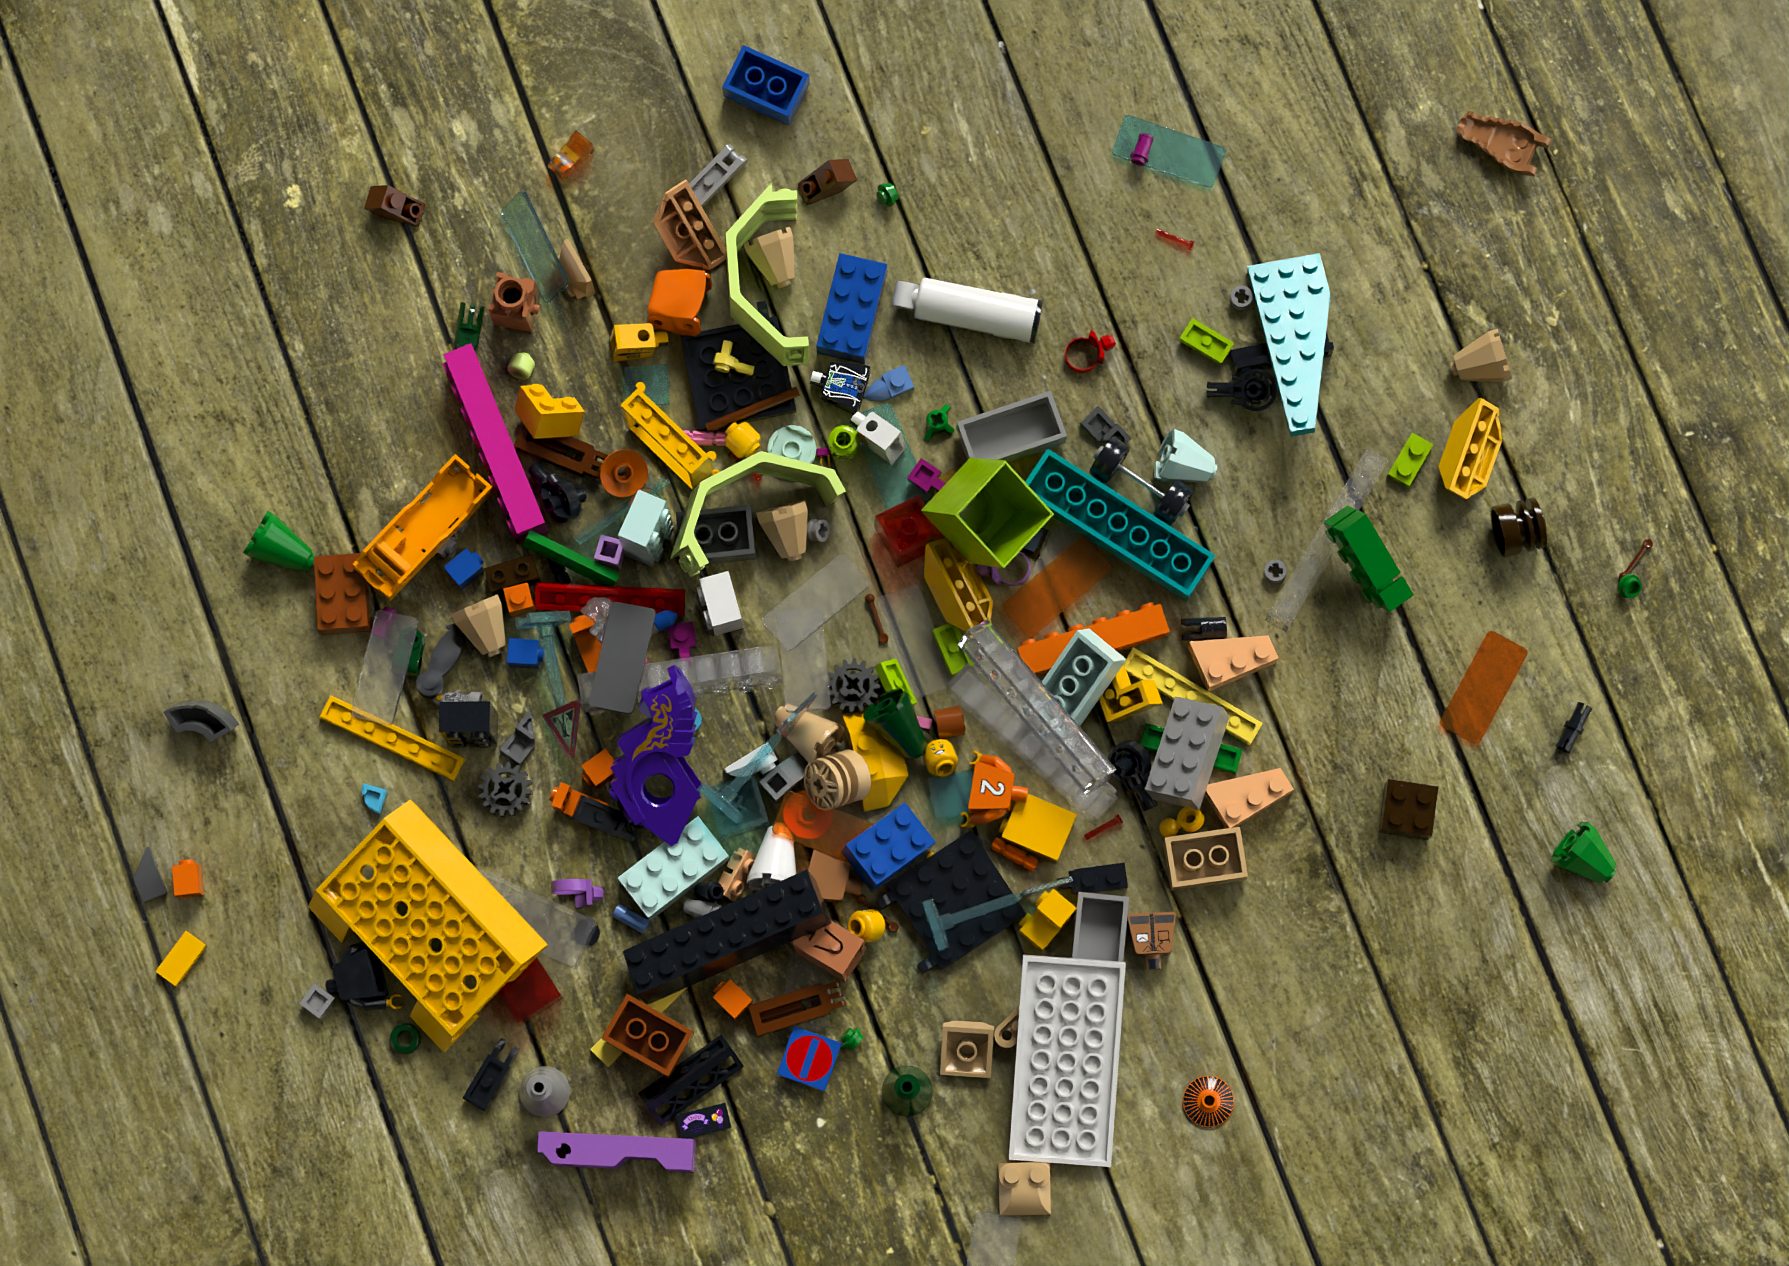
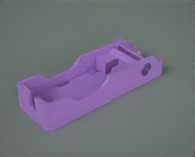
M539 1131L537 1152L545 1155L556 1166L619 1169L629 1159L659 1161L669 1172L694 1173L696 1141L694 1139ZM566 1146H570L571 1154H566V1158L562 1159L560 1152L564 1151Z

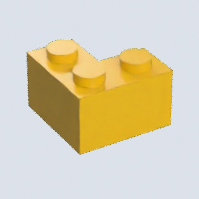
M539 384L520 386L514 408L515 413L534 439L578 436L585 413L575 397L552 399L544 386Z
M1125 666L1120 668L1099 698L1107 722H1121L1163 704L1155 681L1141 680L1131 685Z
M1052 889L1050 893L1045 890L1036 901L1035 906H1037L1034 914L1027 913L1019 923L1022 927L1019 933L1041 952L1044 951L1067 924L1077 909L1055 889Z

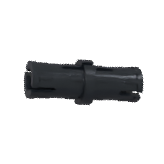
M1582 702L1577 703L1570 720L1565 722V730L1555 745L1556 748L1561 750L1565 742H1568L1563 751L1565 753L1571 752L1578 735H1582L1584 731L1582 727L1590 712H1592V708L1587 705L1581 714L1580 712L1584 707Z

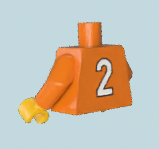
M976 750L972 754L978 756L975 762L969 761V764L975 767L968 811L972 812V814L966 812L960 814L962 817H967V822L960 824V826L970 829L975 825L986 824L1003 817L1005 812H1010L1011 801L1026 803L1028 788L1014 786L1015 774L1012 773L1010 766L997 756L981 754Z

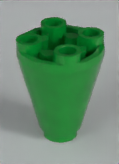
M267 511L261 524L251 538L252 541L248 543L243 554L250 558L299 572L303 570L306 573L314 562V556H317L277 515L270 511Z

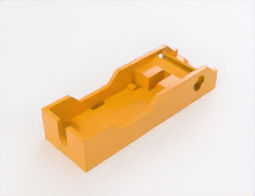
M454 454L423 491L410 504L405 506L361 552L353 563V568L369 584L391 601L493 494L492 486L478 473L474 475L470 471V466ZM430 494L431 496L422 504L421 502ZM378 570L384 574L382 577L376 573Z

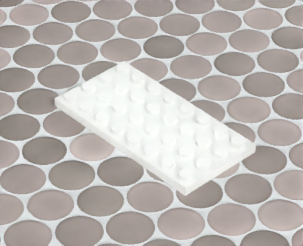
M1023 955L1009 1160L1111 1167L1126 962Z

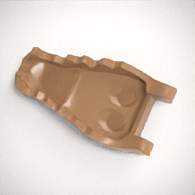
M1469 111L1461 118L1457 128V133L1460 137L1477 145L1504 168L1526 176H1535L1538 170L1535 166L1529 165L1537 147L1548 148L1552 141L1549 137L1538 133L1523 122H1516L1515 120L1505 121L1503 118H1494L1492 116L1485 118L1475 114L1473 111Z

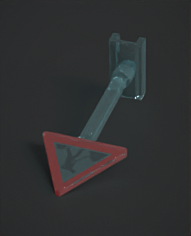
M570 611L526 614L527 618L515 620L517 629H538L539 639H542L556 704V709L543 714L542 717L569 759L574 758L581 700H575L568 704L565 703L553 642V627H558L571 621Z
M813 692L776 729L778 733L765 743L729 786L726 785L719 792L703 782L697 790L733 822L739 824L744 815L732 803L738 796L737 792L774 751L782 737L786 738L815 700L817 694Z
M1072 876L1023 890L1019 894H1010L954 914L947 913L941 916L933 899L922 902L938 952L949 948L945 930L955 927L954 924L1013 905L1020 900L1023 901L1039 895L1045 890L1049 891L1070 883L1073 879Z

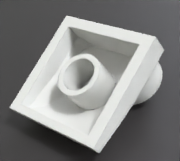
M767 742L723 770L726 774L733 777H746L758 771L763 775L776 767L774 762L778 759Z

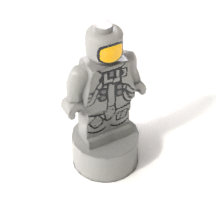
M457 690L454 693H445L444 696L438 695L433 698V701L436 705H439V702L483 701L482 692H471L469 695L461 694V690Z

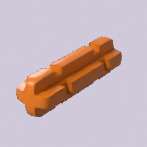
M995 838L991 845L992 851L998 854L1002 853V856L1018 865H1024L1023 868L1031 872L1034 871L1038 864V859L1031 855L1027 856L1024 851L1011 844H1005L1006 841L1000 838Z

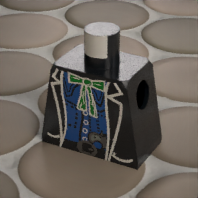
M831 362L827 373L813 370L810 384L823 388L821 393L823 401L854 415L856 412H859L871 373L870 366Z

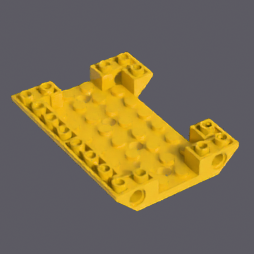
M412 800L407 801L383 818L315 890L308 906L341 943H344L355 932L417 998L410 1017L443 1052H446L479 1018L477 1013L507 982L514 981L548 946L539 934ZM366 865H370L374 870V875L371 879H366L363 875V869ZM401 901L405 902L408 906V912L404 916H401L397 911V906ZM434 938H438L442 942V949L438 953L433 951L431 947ZM468 975H473L477 980L474 989H470L466 985Z

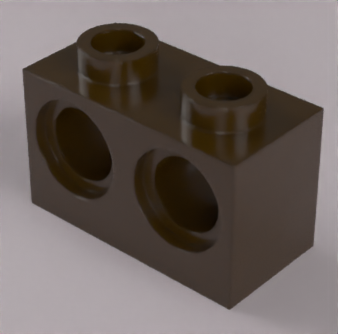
M532 554L484 568L493 596L497 594L498 596L504 595L503 588L528 583L530 587L536 585V583H541Z

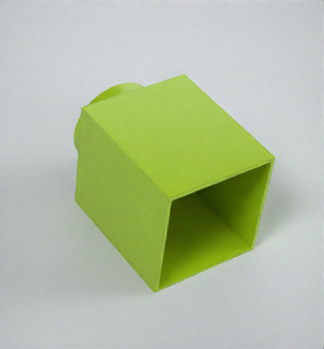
M973 457L967 460L921 510L969 563L1005 568L1054 515L1005 460Z

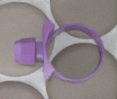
M1018 553L1027 559V557L1023 553ZM1027 559L1028 571L1025 577L1014 583L1002 580L998 573V567L977 564V574L980 576H990L992 574V578L998 586L1002 582L1009 586H1017L1028 579L1031 573V565Z
M561 879L551 882L552 894H575L577 909L591 906L593 902L600 901L604 897L603 889L592 886L591 879Z

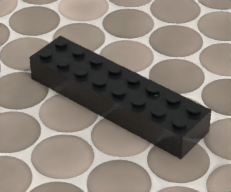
M804 870L623 951L637 995L646 1005H649L832 923L815 878L808 870Z

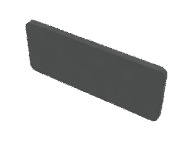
M614 602L611 605L589 698V704L592 708L623 714H632L634 712L656 617L654 609Z

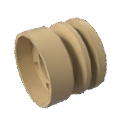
M847 749L810 761L804 772V786L811 802L817 808L828 811L864 799L870 790L871 777L868 766L862 756L856 751Z

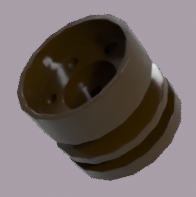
M1534 497L1527 498L1526 503L1522 500L1517 501L1516 513L1509 503L1491 508L1490 516L1493 535L1502 557L1520 554L1522 542L1529 552L1533 551L1535 546L1537 549L1546 548V522L1539 503Z

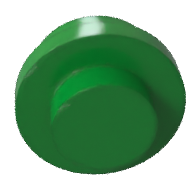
M882 183L878 186L877 198L881 204L891 207L898 200V193L891 183Z
M1634 574L1623 576L1617 586L1619 595L1624 598H1634L1642 589L1640 579Z
M858 1027L854 1029L848 1028L840 1038L843 1041L841 1047L852 1051L864 1037L860 1033L861 1030Z

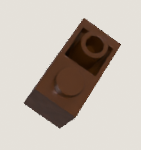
M849 159L828 160L801 180L798 186L806 205H810L844 191L855 183L857 178Z
M389 185L370 187L364 209L384 219L419 227L425 203Z

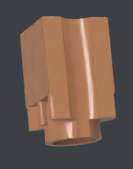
M497 272L496 286L492 290V302L488 306L493 325L532 333L535 317L540 308L539 301L541 295L537 284L533 279L523 278L520 280L519 278L510 277L508 274ZM505 292L511 293L519 301L507 304L504 301Z
M832 921V924L790 942L794 946L793 949L796 950V954L844 983L847 982L867 949L864 946L865 941Z

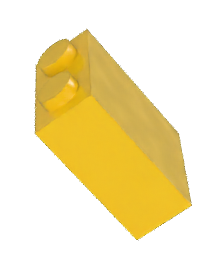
M1030 794L1027 796L1026 803L1011 801V816L1009 820L1004 818L999 832L1002 833L1001 839L1057 864L1077 814Z

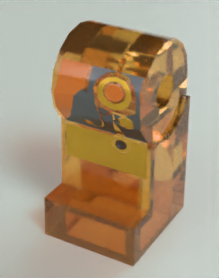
M575 130L570 136V140L560 149L561 151L551 159L548 167L561 179H567L594 152L593 144Z

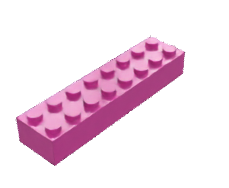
M470 343L443 354L446 362L442 363L450 383L455 382L451 386L459 405L464 404V407L460 409L468 427L473 426L474 428L469 431L477 449L482 448L483 450L479 452L486 471L492 472L488 477L495 493H501V496L497 497L505 517L510 515V519L506 521L514 539L519 538L523 544L531 530L542 536L548 534L549 530L472 344Z

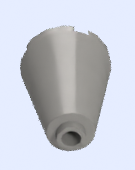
M541 1066L529 1071L522 1079L519 1087V1097L523 1107L529 1113L538 1117L557 1115L565 1108L570 1096L569 1083L564 1074L556 1068ZM544 1085L543 1091L538 1093V1088Z

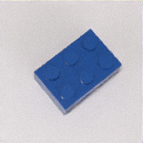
M743 45L722 86L723 96L789 126L810 85V76L808 73Z
M903 803L847 843L841 853L869 890L873 892L930 851L936 842L908 805Z

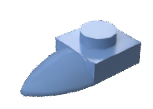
M905 365L882 374V377L870 385L864 398L872 401H885L913 390L914 385Z

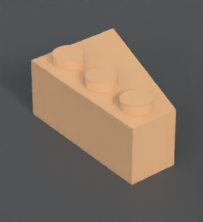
M1269 635L1189 642L1187 647L1204 686L1209 692L1276 664L1279 659Z
M1281 768L1208 784L1204 796L1224 828L1227 829L1241 825L1290 795L1294 788Z

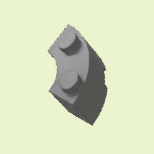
M205 700L182 701L172 705L163 712L176 733L185 730L196 731L204 735L210 743L239 725L233 715L226 709Z

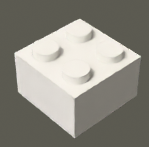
M729 571L699 579L701 586L696 588L701 606L707 605L708 610L703 611L708 630L713 629L716 636L744 628Z

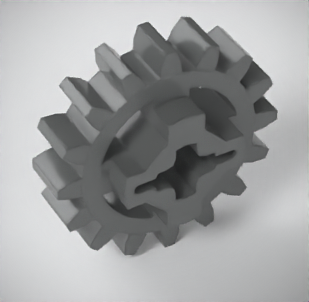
M853 658L852 664H848L846 660H843V667L840 668L838 665H834L835 674L828 673V677L832 681L826 682V687L832 688V690L827 692V696L835 697L832 704L834 706L840 703V711L842 712L846 707L849 708L851 714H853L854 708H858L860 712H863V705L869 706L871 698L878 699V695L874 691L880 690V685L874 684V682L879 680V676L871 675L874 668L872 666L866 669V661L864 660L860 665L857 664L856 658ZM856 670L860 672L858 674H849L847 671ZM838 678L843 683V687L839 692L836 690ZM847 680L853 684L858 682L859 692L853 688L848 690ZM867 680H869L870 689L868 694L863 689V685L867 682ZM848 698H857L859 701L850 702L846 700Z
M510 762L506 763L505 768H502L500 763H497L495 771L490 767L487 768L490 773L489 776L481 775L485 783L479 784L478 788L484 792L478 796L480 799H486L483 803L485 808L492 806L491 814L494 815L497 811H500V816L504 817L506 812H509L513 817L515 816V809L523 812L524 810L521 805L523 803L530 804L526 797L527 795H533V791L527 789V787L532 785V781L525 780L528 776L526 771L519 773L521 769L519 765L511 769ZM512 774L514 776L510 778H502L500 775ZM493 781L495 783L494 791L489 795V787ZM522 784V793L518 799L516 796L517 789ZM503 785L509 787V794L501 793ZM501 801H506V802H510V803H511V805H508V806H501V805H498V804H499Z

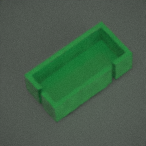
M1347 505L1323 522L1327 528L1325 531L1327 537L1333 544L1336 543L1339 551L1337 553L1340 559L1350 566V576L1357 584L1360 583L1363 588L1361 594L1369 604L1373 603L1378 609L1383 608L1391 612L1414 596L1404 577L1401 576L1393 581V578L1401 572L1367 514Z

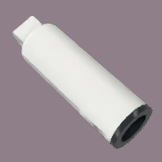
M922 278L920 285L896 281L892 306L915 310V319L1035 344L1043 300Z

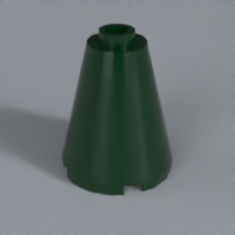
M902 688L893 689L881 695L880 699L882 701L876 706L872 702L865 710L863 718L870 727L906 758H920L925 753L927 747L925 736L908 694Z
M906 1065L895 1068L886 1076L882 1085V1097L886 1106L893 1113L900 1116L910 1117L920 1114L928 1107L932 1099L933 1088L929 1077L924 1071L914 1066ZM911 1084L912 1090L905 1092L902 1085Z

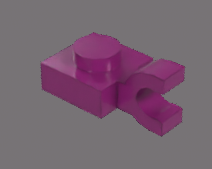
M922 458L907 477L909 482L927 494L931 488L938 493L946 484L939 479L942 472Z
M693 621L674 624L668 628L672 651L679 650L682 668L692 666L689 649L697 648Z

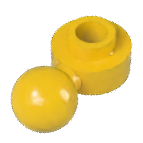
M1184 807L1178 813L1176 820L1173 818L1162 820L1159 825V831L1164 837L1176 836L1181 828L1186 832H1195L1204 824V815L1200 810Z

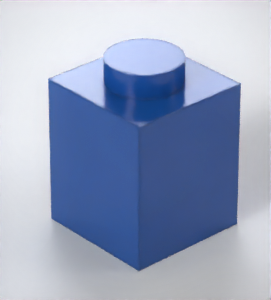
M466 548L447 563L444 569L458 587L463 590L485 572L481 566L485 562L476 551L471 554Z
M509 638L508 666L539 669L540 662H544L545 647H541L540 641Z

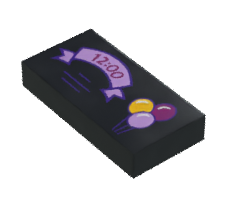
M726 1103L676 1115L682 1139H691L732 1128Z

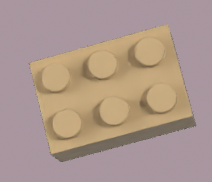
M1240 827L1165 837L1163 840L1171 891L1245 881L1248 878Z

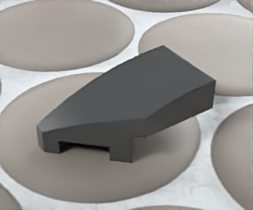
M1099 406L1079 423L1096 441H1109L1113 436L1121 440V442H1128L1132 439Z
M529 712L518 723L514 733L501 747L499 752L519 766L523 764L535 748L532 716Z
M150 846L145 849L134 876L135 884L143 902L167 893V888L160 875L158 864Z

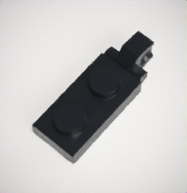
M1125 862L1068 871L1069 878H1057L1059 880L1057 882V889H1071V894H1078V892L1098 893L1128 888Z

